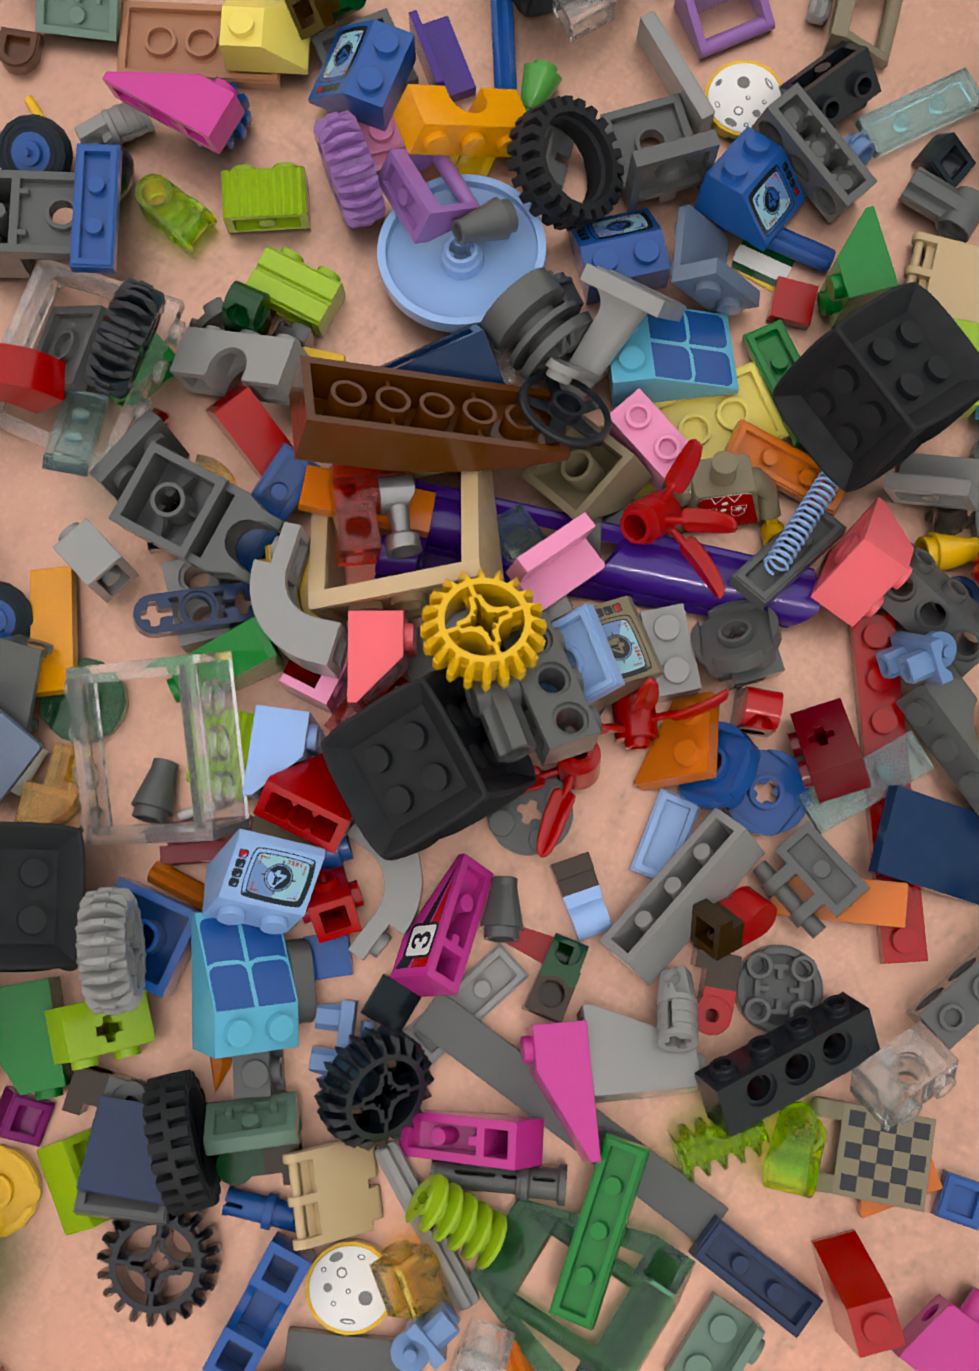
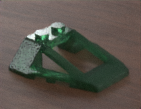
M516 1200L506 1216V1236L495 1260L484 1270L475 1267L469 1278L500 1322L506 1326L521 1347V1351L529 1363L537 1371H565L522 1321L581 1360L575 1371H640L678 1306L696 1262L657 1235L626 1227L620 1247L641 1254L643 1257L636 1269L619 1258L616 1259L611 1276L629 1287L630 1290L597 1346L594 1347L517 1294L551 1236L566 1246H570L579 1214L528 1200L526 1203Z

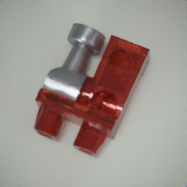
M337 464L331 466L328 487L335 529L337 567L377 564L382 548L377 515H388L392 533L385 538V546L389 558H409L422 552L420 535L410 530L409 507L415 492L413 472L378 470Z

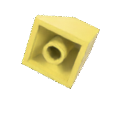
M225 0L222 5L219 47L226 71L308 75L311 37L301 40L284 0Z

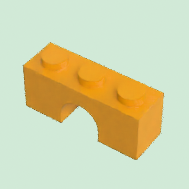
M408 84L393 113V118L408 154L506 158L514 157L507 154V144L513 141L509 138L511 129L516 127L514 123L526 110L516 89L481 88L469 111H465L451 100L445 86Z

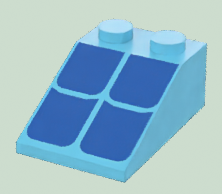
M685 309L680 322L657 318L648 313L607 368L612 407L619 406L639 388L653 403L737 394L739 391L728 316L723 314Z
M192 912V1049L218 1059L299 1047L298 998L283 933L268 934L261 931L260 927L246 924L226 925L220 923L217 918L202 915V912Z

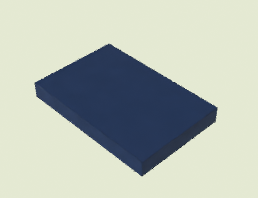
M889 785L868 871L979 906V816L974 811L899 785Z

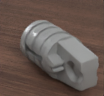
M123 102L115 104L109 109L101 110L99 114L76 126L75 131L80 143L107 144L110 141L123 145L124 142L132 141L134 138L141 137L147 132L155 131V128L148 115Z
M685 966L665 969L660 972L657 995V1043L660 1048L670 1052H687L699 1045L697 998L692 974Z

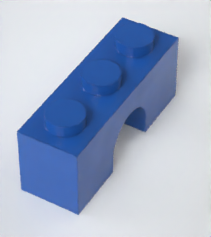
M277 1231L202 1370L255 1371L317 1254L311 1249L294 1251L293 1239Z

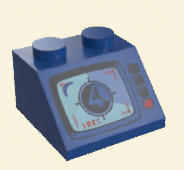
M375 19L339 27L308 98L309 103L331 112L337 111V113L348 110L356 117L358 122L386 132L416 61L414 34Z
M747 126L706 172L694 208L705 217L764 252L801 208L806 197L784 148Z
M648 208L602 217L585 226L568 230L579 279L586 264L589 263L596 267L612 269L653 290L667 287L671 273V263L662 228ZM580 280L586 305L601 302L598 290Z

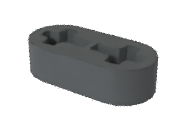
M304 938L285 940L298 998V1025L311 1023L314 1021L317 1011L312 951L308 941Z

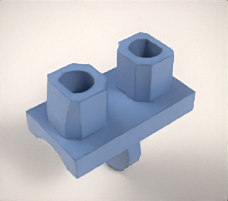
M936 630L926 635L899 631L889 635L892 647L876 653L879 669L884 678L892 679L901 675L904 681L910 684L923 680L942 685L954 680L952 672L946 668L951 665L957 652L956 642L949 633Z
M344 999L342 1003L317 1005L315 1029L338 1031L336 1046L345 1048L348 1045L349 1034L355 1035L359 1000ZM361 1020L359 1038L365 1027L374 1029V1021ZM313 1046L309 1071L326 1075L327 1070L323 1061L334 1060L337 1056L335 1048Z
M443 1297L427 1312H424L417 1305L408 1313L405 1330L397 1334L390 1350L391 1360L400 1371H420L429 1361L430 1365L436 1370L446 1361L447 1344L460 1333V1328L457 1325L460 1323V1317Z

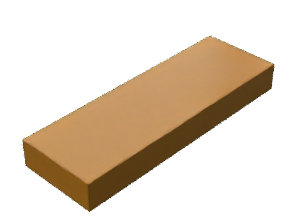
M70 566L30 570V604L33 613L30 638L54 645L52 654H46V658H43L36 697L79 693L76 573Z

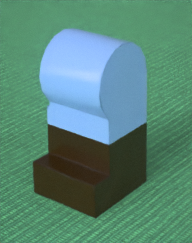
M589 852L551 864L549 868L579 942L607 932L611 928L612 923L601 896L602 891Z

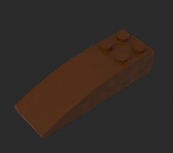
M300 355L289 394L294 458L296 460L389 471L473 472L566 461L571 453L567 445L558 442L551 444L546 442L545 435L536 430L525 418L519 404L516 403L521 386ZM529 388L528 390L529 396L551 400L549 390ZM532 409L534 414L545 425L549 426L551 416ZM564 429L561 434L566 435V430Z

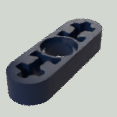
M239 582L149 594L139 599L133 611V624L141 635L148 638L236 627L255 617L252 605L248 607L247 614H240L238 607L224 608L223 615L225 618L219 619L217 618L219 606L215 597L222 596L221 605L234 603L238 594H243L245 601H251L250 586ZM193 599L204 600L209 605L211 614L204 621H193L185 613L186 604ZM172 602L179 603L177 616L181 624H173L174 615L160 618L159 626H151V622L148 619H141V616L147 614V609L150 606H156L158 613H168L172 611Z

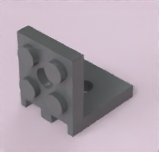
M679 93L600 114V118L604 117L609 124L605 129L606 133L614 132L617 138L612 143L613 148L621 149L622 158L616 161L618 164L624 165V175L618 178L624 182L621 192L628 212L636 210L637 202L655 197L658 198L659 203L675 199L677 191L697 186L698 192L700 191L706 172L715 163L720 142L715 129L692 134ZM647 137L656 138L661 143L643 149L640 146L641 140Z

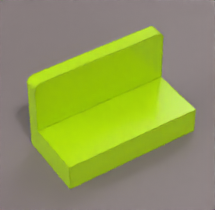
M91 1128L39 1148L36 1151L61 1225L67 1236L92 1229L111 1220L75 1215L73 1212L78 1192L76 1187Z

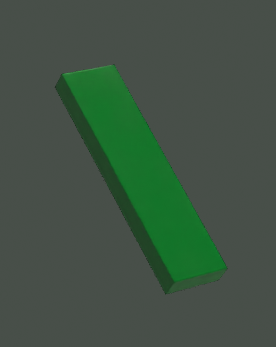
M609 1132L605 1134L600 1149L601 1162H596L548 1313L588 1330L595 1328L651 1148Z

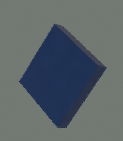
M100 1095L76 1187L77 1190L166 1206L161 1200V1192H158L155 1184L156 1175L152 1174L150 1166L152 1159L151 1155L148 1156L146 1145L149 1144L148 1138L144 1135L143 1125H146V1122L142 1115V1108L145 1107L142 1102Z

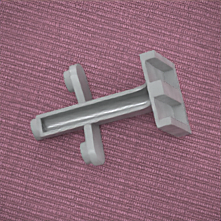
M587 263L580 280L598 290L601 300L600 309L570 361L550 357L545 364L549 367L546 375L558 381L562 390L573 392L584 400L587 394L570 385L572 379H576L592 389L593 386H596L597 382L604 380L608 374L605 370L648 313L657 318L680 322L687 306L612 269L608 270Z

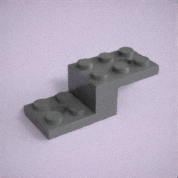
M0 170V277L31 278L32 259L70 260L72 220L67 224L59 225L54 223L52 218L58 209L70 208L73 210L75 172Z

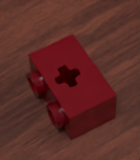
M841 698L790 714L795 731L787 733L795 758L801 756L805 758V761L798 762L797 765L805 788L814 786L819 803L872 787L862 753Z

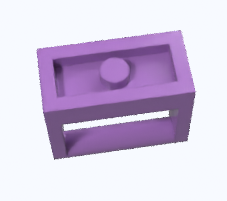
M675 0L674 9L698 58L703 59L775 28V21L769 0H749L757 18L705 39L698 13L730 0Z
M406 148L390 149L378 174V180L384 195L414 244L429 242L451 231L453 220L462 218L480 206L448 155L408 154ZM435 165L458 203L439 205L419 172Z

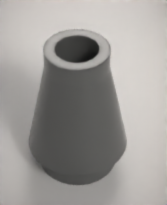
M494 197L462 218L452 222L454 238L461 246L475 242L507 240L510 238L511 233L518 230L517 212L512 202L507 198L500 200Z
M164 758L153 759L151 768L131 802V805L134 807L132 813L134 818L150 824L166 825L168 817L174 815L176 775L179 767L177 763Z
M494 876L491 879V889L480 928L484 930V939L487 941L501 943L518 942L520 932L524 931L517 889L518 879L515 877Z

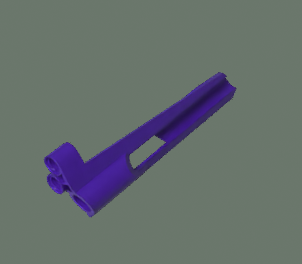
M416 479L414 483L416 489L436 493L429 534L427 538L420 537L422 552L409 558H389L385 546V538L388 535H383L378 550L374 579L461 562V489ZM495 497L504 582L508 583L511 581L506 571L516 558L519 557L512 554L506 547L505 538L508 532L524 524L559 530L573 519L564 512ZM602 521V541L617 544L616 548L604 561L605 567L602 571L567 594V596L610 601L630 596L636 606L661 608L683 603L685 613L708 616L707 612L720 604L735 600H748L733 588L729 582L732 575L754 555L700 543L715 563L725 585V594L722 598L718 599L679 550L680 545L673 537L664 535L651 544H634L624 537L620 525ZM808 568L768 605L776 613L780 627L788 628L800 624L819 612L820 603L810 597L817 580V575L813 568Z

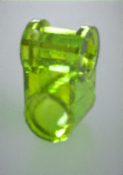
M148 174L138 181L135 195L143 216L148 222L163 232L177 247L191 254L195 249L193 244L207 227L213 228L217 224L215 216L201 202L188 196L160 174ZM155 195L166 196L165 201L161 204H148L149 200Z
M794 1102L780 1110L770 1149L766 1154L762 1169V1182L765 1188L806 1198L813 1197L818 1185L820 1163L827 1141V1131L825 1125L808 1104ZM806 1123L809 1124L808 1128H804ZM796 1129H800L798 1135L795 1133Z

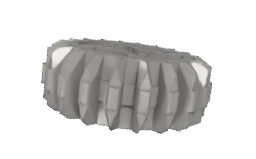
M112 886L87 891L80 902V909L77 913L78 925L75 927L77 933V943L75 946L77 948L76 963L79 968L78 979L82 984V994L85 997V1002L94 1014L106 1013V1015H117L126 1013V1011L137 1010L144 996L143 989L146 986L145 973L147 972L145 966L147 955L145 953L146 939L143 933L144 924L141 922V910L138 908L137 899L129 888Z

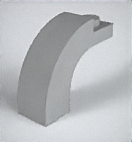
M284 522L280 536H276L271 545V562L257 559L253 561L250 575V598L254 614L264 633L291 661L310 672L339 679L348 653V632L339 622L313 617L301 611L298 601V589L310 554V537L301 525Z
M355 822L346 835L373 855L384 877V894L378 910L348 948L359 959L365 960L369 954L377 958L388 944L392 936L386 931L390 926L405 935L414 922L423 894V869L418 852L397 860L389 861L382 859L370 846Z

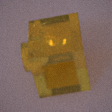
M407 1239L396 1241L383 1250L384 1256L370 1264L388 1316L414 1320L448 1297L439 1272L440 1262L429 1244L410 1243Z

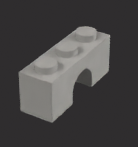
M208 325L205 328L187 326L169 371L189 392L225 397L233 378L244 371L241 381L252 390L260 402L290 405L289 394L300 355H309L301 347L300 341L288 334L267 336L247 329H243L241 332H232L212 325Z

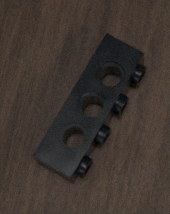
M842 992L826 998L823 1003L801 1015L789 1018L785 1024L774 1030L752 1038L748 1044L728 1055L715 1058L709 1065L696 1071L694 1076L707 1117L732 1138L881 1054L870 1009Z

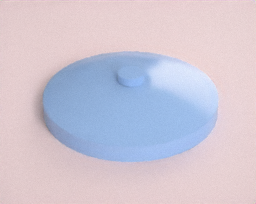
M460 174L480 206L494 197L500 200L507 198L512 202L518 216V230L511 233L510 238L507 240L475 242L461 246L455 240L451 230L429 242L414 244L393 208L381 228L377 245V259L383 285L391 300L404 314L426 327L452 333L473 324L480 327V322L488 309L510 285L536 268L546 267L545 232L539 216L534 217L529 212L532 204L530 202L523 204L518 197L521 193L506 183L486 176ZM442 177L426 182L439 205L458 203Z

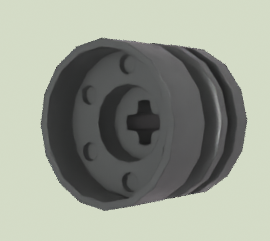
M544 267L528 272L510 285L496 299L480 322V327L484 329L488 341L498 352L505 353L514 349L510 356L509 364L516 371L522 369L520 376L525 381L534 375L546 373L549 367L545 364L550 357L570 361L593 322L586 312L579 314L581 307L575 300L566 301L560 305L565 290ZM544 380L537 381V382H535V383L532 384V385L539 384L540 382H542V381H544Z

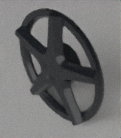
M546 373L534 375L522 384L516 403L519 404L528 422L545 435L546 442L549 444L558 442L578 448L596 445L599 447L607 438L611 430L609 410L603 400L582 382L572 379L570 385L586 393L591 398L590 400L583 401L575 393L562 390L559 382L548 377ZM546 380L551 400L529 396L528 390L530 386L537 381ZM532 409L550 415L549 426L545 425L534 414ZM600 409L604 416V427L601 432L598 433L582 419L583 414ZM566 426H570L586 438H575L561 433Z

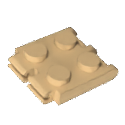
M925 232L913 233L911 244L914 246L910 265L905 267L903 274L904 278L907 279L906 283L918 282L917 284L925 288L939 301L952 318L979 322V246ZM922 249H925L923 260L919 266Z
M340 1140L282 1154L283 1164H288L292 1196L287 1197L288 1207H293L297 1236L296 1239L292 1240L294 1251L313 1248L374 1230L373 1221L383 1218L380 1185L368 1184V1179L378 1176L375 1145L367 1151L359 1146L355 1148L347 1146Z

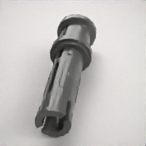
M432 1160L430 1176L436 1173L443 1174L449 1183H457L461 1186L462 1190L513 1194L515 1199L524 1203L529 1198L556 1201L558 1206H565L568 1164H560L559 1168L535 1166L519 1170H507Z

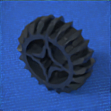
M132 278L120 284L119 289L115 292L112 301L109 303L105 315H103V320L97 330L91 352L87 358L88 363L84 374L87 385L94 387L95 390L104 395H112L119 399L130 392L146 361L161 322L166 304L163 292L156 290L151 284L142 280L139 282Z
M382 1025L376 1031L365 1027L360 1038L349 1034L348 1045L345 1048L335 1046L337 1056L333 1061H323L327 1074L316 1078L321 1090L314 1095V1098L320 1106L317 1113L321 1121L325 1123L324 1125L327 1126V1130L335 1138H339L345 1145L352 1148L359 1146L369 1151L374 1144L385 1148L389 1137L400 1140L403 1128H414L412 1119L416 1114L425 1113L421 1104L423 1100L432 1097L427 1086L433 1082L434 1078L429 1071L432 1063L429 1061L428 1056L424 1054L425 1050L422 1049L420 1043L404 1031L397 1030L396 1028L392 1030L390 1027ZM388 1061H396V1066L389 1068ZM358 1108L362 1110V1113L359 1114L352 1113V1110Z
M202 1211L197 1212L191 1219L186 1214L173 1216L170 1213L167 1226L157 1225L156 1234L152 1237L150 1247H138L135 1251L127 1250L128 1243L134 1232L154 1224L121 1220L112 1221L116 1232L108 1231L102 1237V1241L111 1249L101 1250L97 1254V1260L107 1263L109 1266L101 1269L97 1273V1278L99 1280L111 1279L112 1284L103 1291V1296L111 1297L115 1293L118 1294L121 1299L115 1304V1311L120 1312L126 1305L132 1307L129 1314L130 1322H136L142 1312H145L148 1327H153L157 1323L159 1313H161L163 1322L166 1326H169L176 1320V1311L181 1317L187 1319L193 1313L191 1303L198 1307H202L206 1303L207 1298L202 1290L213 1291L217 1285V1281L208 1274L218 1273L221 1270L222 1263L209 1259L210 1256L220 1252L221 1244L216 1242L207 1244L206 1239L211 1237L216 1230L213 1225L207 1226L202 1231L198 1227V1224L205 1216ZM174 1230L187 1240L194 1257H191L190 1252L181 1251L176 1247L173 1239ZM158 1251L165 1255L163 1259L167 1258L169 1261L161 1272L154 1267L156 1263L152 1264L151 1258ZM128 1270L136 1271L143 1276L145 1292L132 1281ZM184 1271L194 1272L192 1280L185 1290L175 1295L162 1297L163 1289L167 1285L169 1276H181Z

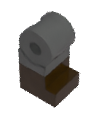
M98 1066L74 1070L62 1111L81 1115L87 1111L89 1105L97 1107L100 1095L143 1103L144 1085L147 1082Z

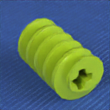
M433 1174L423 1181L415 1190L406 1210V1223L412 1222L420 1215L417 1225L418 1231L426 1233L435 1225L432 1239L435 1242H441L449 1234L446 1244L447 1249L455 1252L463 1244L461 1257L469 1261L476 1256L475 1264L480 1270L486 1269L495 1260L506 1236L507 1218L504 1213L497 1210L492 1211L491 1206L487 1202L478 1201L476 1196L470 1192H463L460 1185L452 1182L449 1183L443 1174Z

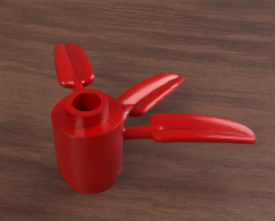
M690 439L665 476V483L667 485L665 491H653L627 506L620 519V528L628 541L642 545L651 544L670 533L679 543L681 554L711 592L720 599L725 594V585L715 563L695 537L690 536L685 539L677 527L682 525L688 532L727 534L736 532L737 522L726 513L709 509L684 508L681 511L679 502L672 494L673 492L682 494L686 490L698 468L703 449L699 441Z
M649 677L640 688L612 704L614 724L602 723L600 735L614 732L615 742L624 744L625 750L650 748V741L659 738L658 721L667 719L680 721L708 712L727 700L728 690L725 689L702 702L682 709L656 713L655 706L659 697V687L656 680Z
M597 742L593 750L558 761L555 768L541 772L538 766H533L536 782L523 794L544 787L545 780L558 776L559 780L564 784L562 790L560 788L552 790L542 817L536 844L537 853L541 858L547 857L552 852L565 827L576 798L570 792L571 789H587L599 777L601 750Z

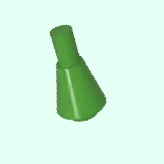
M535 59L534 63L524 64L520 98L526 112L549 100L562 81V77L556 73L557 67L546 60Z

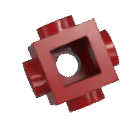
M344 866L320 870L305 915L302 918L304 924L312 922L319 944L362 930L357 907L364 906V901L358 881L348 882Z

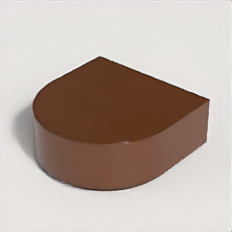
M1 26L0 61L3 67L16 75H23L33 71L38 66L45 42L42 34Z

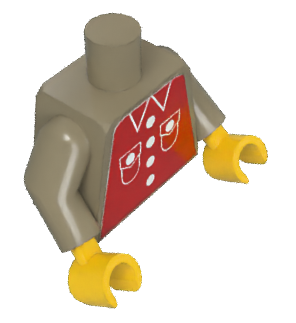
M720 451L713 458L701 459L686 490L682 494L675 492L672 494L679 502L681 511L684 508H702L719 511L733 517L737 522V526L760 523V519L765 520L760 529L764 546L771 537L776 536L785 527L778 520V517L781 516L775 481L761 468L751 467L750 458L747 454L734 455L729 451ZM682 525L677 527L681 534L689 533Z

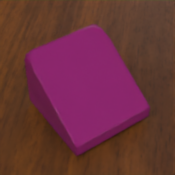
M6 1086L0 1099V1137L39 1147L55 1103L47 1099L36 1101V1095L31 1093L20 1095L16 1088Z

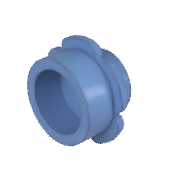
M859 132L855 135L852 133L847 135L844 140L866 166L874 154L875 144L869 140L867 133Z

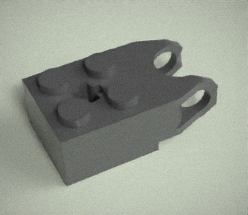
M153 441L149 444L108 518L126 531L217 579L241 581L249 586L251 573L239 563L236 555L239 539L245 533L255 529L281 533L284 521L268 513L261 503L246 490ZM174 503L179 504L174 511L171 510Z

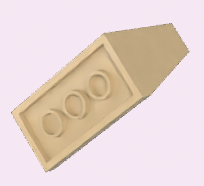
M336 465L329 468L375 479V476L409 473L412 474L413 479L444 473L389 471ZM492 470L461 472V562L346 585L340 519L314 513L311 516L307 592L309 610L322 619L341 623L347 632L348 611H404L407 620L422 618L423 608L430 605V595L433 593V590L442 592V583L445 582L446 578L458 584V575L462 570L470 579L477 578L476 574L480 568L485 572L486 578H494V574L499 570L503 574Z

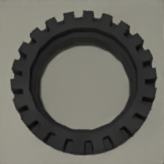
M569 95L551 98L525 112L514 123L516 127L511 129L509 138L513 141L507 144V154L514 156V158L507 161L508 170L516 171L517 176L512 178L511 181L514 188L521 186L523 192L518 196L523 204L531 202L532 205L529 212L534 217L542 215L541 222L546 226L553 224L554 229H566L567 231L590 224L610 213L614 209L613 205L618 203L620 199L618 192L623 190L624 182L618 178L624 175V165L618 164L616 161L622 158L621 149H614L612 143L617 138L614 132L606 133L605 129L609 125L604 117L596 119L598 110L592 105L585 108L586 101L580 98L573 100V96ZM548 125L559 128L574 141L583 157L587 171V192L582 203L571 199L562 191L549 171L544 153L545 133Z
M188 1069L148 1079L144 1085L145 1093L142 1096L145 1106L142 1108V1115L146 1122V1125H143L144 1135L148 1138L149 1145H146L148 1156L151 1155L152 1159L150 1165L152 1174L156 1175L155 1184L158 1192H161L163 1204L167 1206V1211L172 1213L173 1216L216 1206L219 1203V1195L221 1194L219 1183L221 1178L218 1176L216 1169L218 1155L206 1156L203 1138L206 1105L208 1102L205 1103V1093L203 1088H200L198 1077H195V1073Z

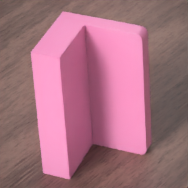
M584 512L517 557L506 571V574L511 580L518 577L520 581L519 591L532 588L534 594L532 603H541L543 611L598 574L605 567L603 560L586 539L596 525L587 513Z
M346 664L343 665L339 679L321 675L315 688L285 673L282 674L279 682L288 693L334 716L347 692L348 666Z

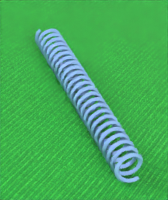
M822 470L818 478L815 479L814 484L811 485L810 490L807 491L799 507L795 510L791 520L788 521L787 526L780 533L779 538L768 552L767 557L764 558V566L772 576L775 572L768 567V560L779 571L789 570V565L793 563V559L801 551V546H804V540L809 538L808 534L812 533V528L816 527V522L820 521V516L824 514V510L828 508V504L832 501L831 498L835 497V492L839 491V487L826 477ZM809 503L815 509L808 507L807 504ZM803 510H807L811 515L804 513ZM801 515L806 520L813 522L812 525H810L807 521L800 519L799 516ZM795 522H799L802 526L809 528V530L806 531L803 527L796 525ZM791 528H795L798 532L805 534V536L802 537L799 533L792 531ZM787 534H791L794 538L801 540V543H798L795 539L788 537ZM783 540H787L790 544L797 546V549L785 544ZM779 546H783L786 550L793 552V555L791 556L786 551L781 550ZM776 552L788 558L789 561L787 562L785 559L777 556ZM772 559H776L781 564H784L785 568L777 566Z

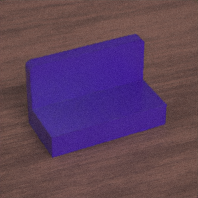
M417 10L408 12L410 32L414 34L415 50L428 84L445 86L453 102L476 95V85L448 15L422 24Z

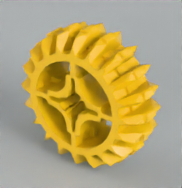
M480 568L476 574L477 578L470 579L462 570L458 575V584L446 578L445 582L442 583V592L433 590V593L430 595V605L423 608L422 620L424 623L420 626V637L426 640L423 644V651L426 656H434L432 666L435 671L447 668L446 679L449 683L461 676L464 678L463 686L466 690L471 688L473 681H479L486 693L490 690L491 681L494 680L505 689L509 685L510 676L521 681L525 677V667L533 669L538 661L537 653H541L544 650L545 639L543 635L546 633L547 623L544 619H541L543 608L541 603H532L534 597L532 588L519 591L520 581L518 577L506 583L503 582L501 570L494 574V578H486L485 572ZM466 608V618L456 621L455 627L446 629V624L450 618L461 609ZM519 630L521 635L519 640L510 649L501 653V641L510 638L511 632Z

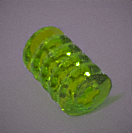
M701 1117L694 1119V1133L684 1123H680L677 1126V1139L668 1131L679 1166L690 1183L695 1182V1167L697 1166L709 1177L712 1176V1161L716 1160L725 1171L729 1169L728 1155L733 1154L741 1164L746 1163V1148L750 1147L755 1155L760 1158L763 1157L762 1142L767 1141L770 1144L763 1120L732 1138L712 1121L709 1127Z

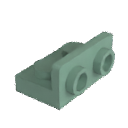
M36 0L35 32L119 42L122 0Z
M296 1091L265 1097L208 1103L206 1105L203 1138L206 1156L298 1143V1131L303 1129V1120Z
M712 1291L664 1370L743 1371L747 1363L750 1365L754 1364L762 1353L765 1346V1340L762 1339L765 1331L758 1321Z

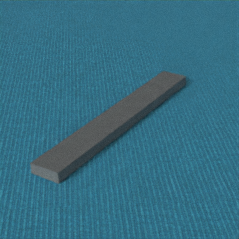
M447 995L435 996L413 1028L529 1116L543 1118L545 1128L576 1150L531 1076L529 1064H523L521 1051ZM595 1107L600 1149L605 1134L608 1132L646 1146ZM650 1151L636 1197L696 1241L714 1215L722 1219L729 1209L654 1151Z

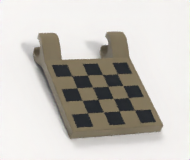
M815 1096L811 1103L812 1115L842 1120L835 1173L804 1168L800 1180L801 1187L806 1190L832 1193L924 1212L936 1119Z

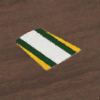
M743 240L735 252L732 268L773 292L778 276L787 278L795 260L768 248L763 252Z

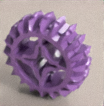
M346 110L340 113L336 111L325 115V118L316 120L314 134L318 151L335 201L346 225L351 229L360 226L364 228L373 225L375 221L383 219L386 208L382 189L364 134H362L356 117Z

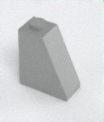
M592 1004L582 1005L576 1016L577 1021H587L595 1103L693 1094L699 1089L694 1073L706 1067L703 1054L697 1053L696 1048L687 1052L663 1050L657 1043V1027Z

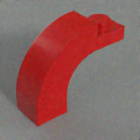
M0 343V401L10 403L35 414L64 401L65 361L31 348Z

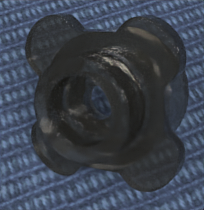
M932 506V511L925 514V521L934 525V532L940 534L956 535L961 533L963 529H970L976 524V519L968 516V510Z

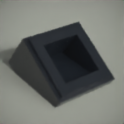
M950 132L935 135L912 161V164L916 169L920 166L956 187L976 162L956 133Z
M384 973L360 1013L385 1027H390L392 1030L394 1028L403 1030L421 997Z

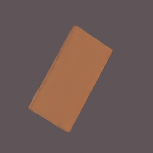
M122 0L117 72L200 74L213 82L218 76L227 83L233 81L238 86V89L281 91L282 73L226 71L219 47L222 5Z

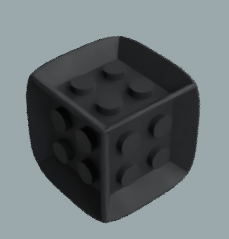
M909 282L899 285L859 307L846 316L835 328L816 340L781 377L773 390L772 398L784 422L824 474L842 490L851 492L868 485L903 462L922 443L929 441L944 431L979 400V352L939 301L916 282Z
M447 668L434 670L419 679L410 681L392 690L341 723L321 742L328 770L353 819L370 846L385 860L401 859L429 848L439 839L453 835L505 806L523 794L536 782V774L529 754L521 760L511 763L497 762L481 719L475 718L469 709L463 686L464 678L459 676L449 683L446 679Z
M0 821V972H35L57 968L64 971H74L78 968L76 963L77 948L75 944L77 943V933L75 927L78 925L77 913L80 909V902L85 896L86 878L85 844L82 827L76 828L54 823Z

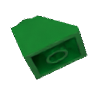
M874 206L865 208L819 290L820 292L817 294L820 313L823 317H828L831 329L835 328L846 316L859 307L899 286Z

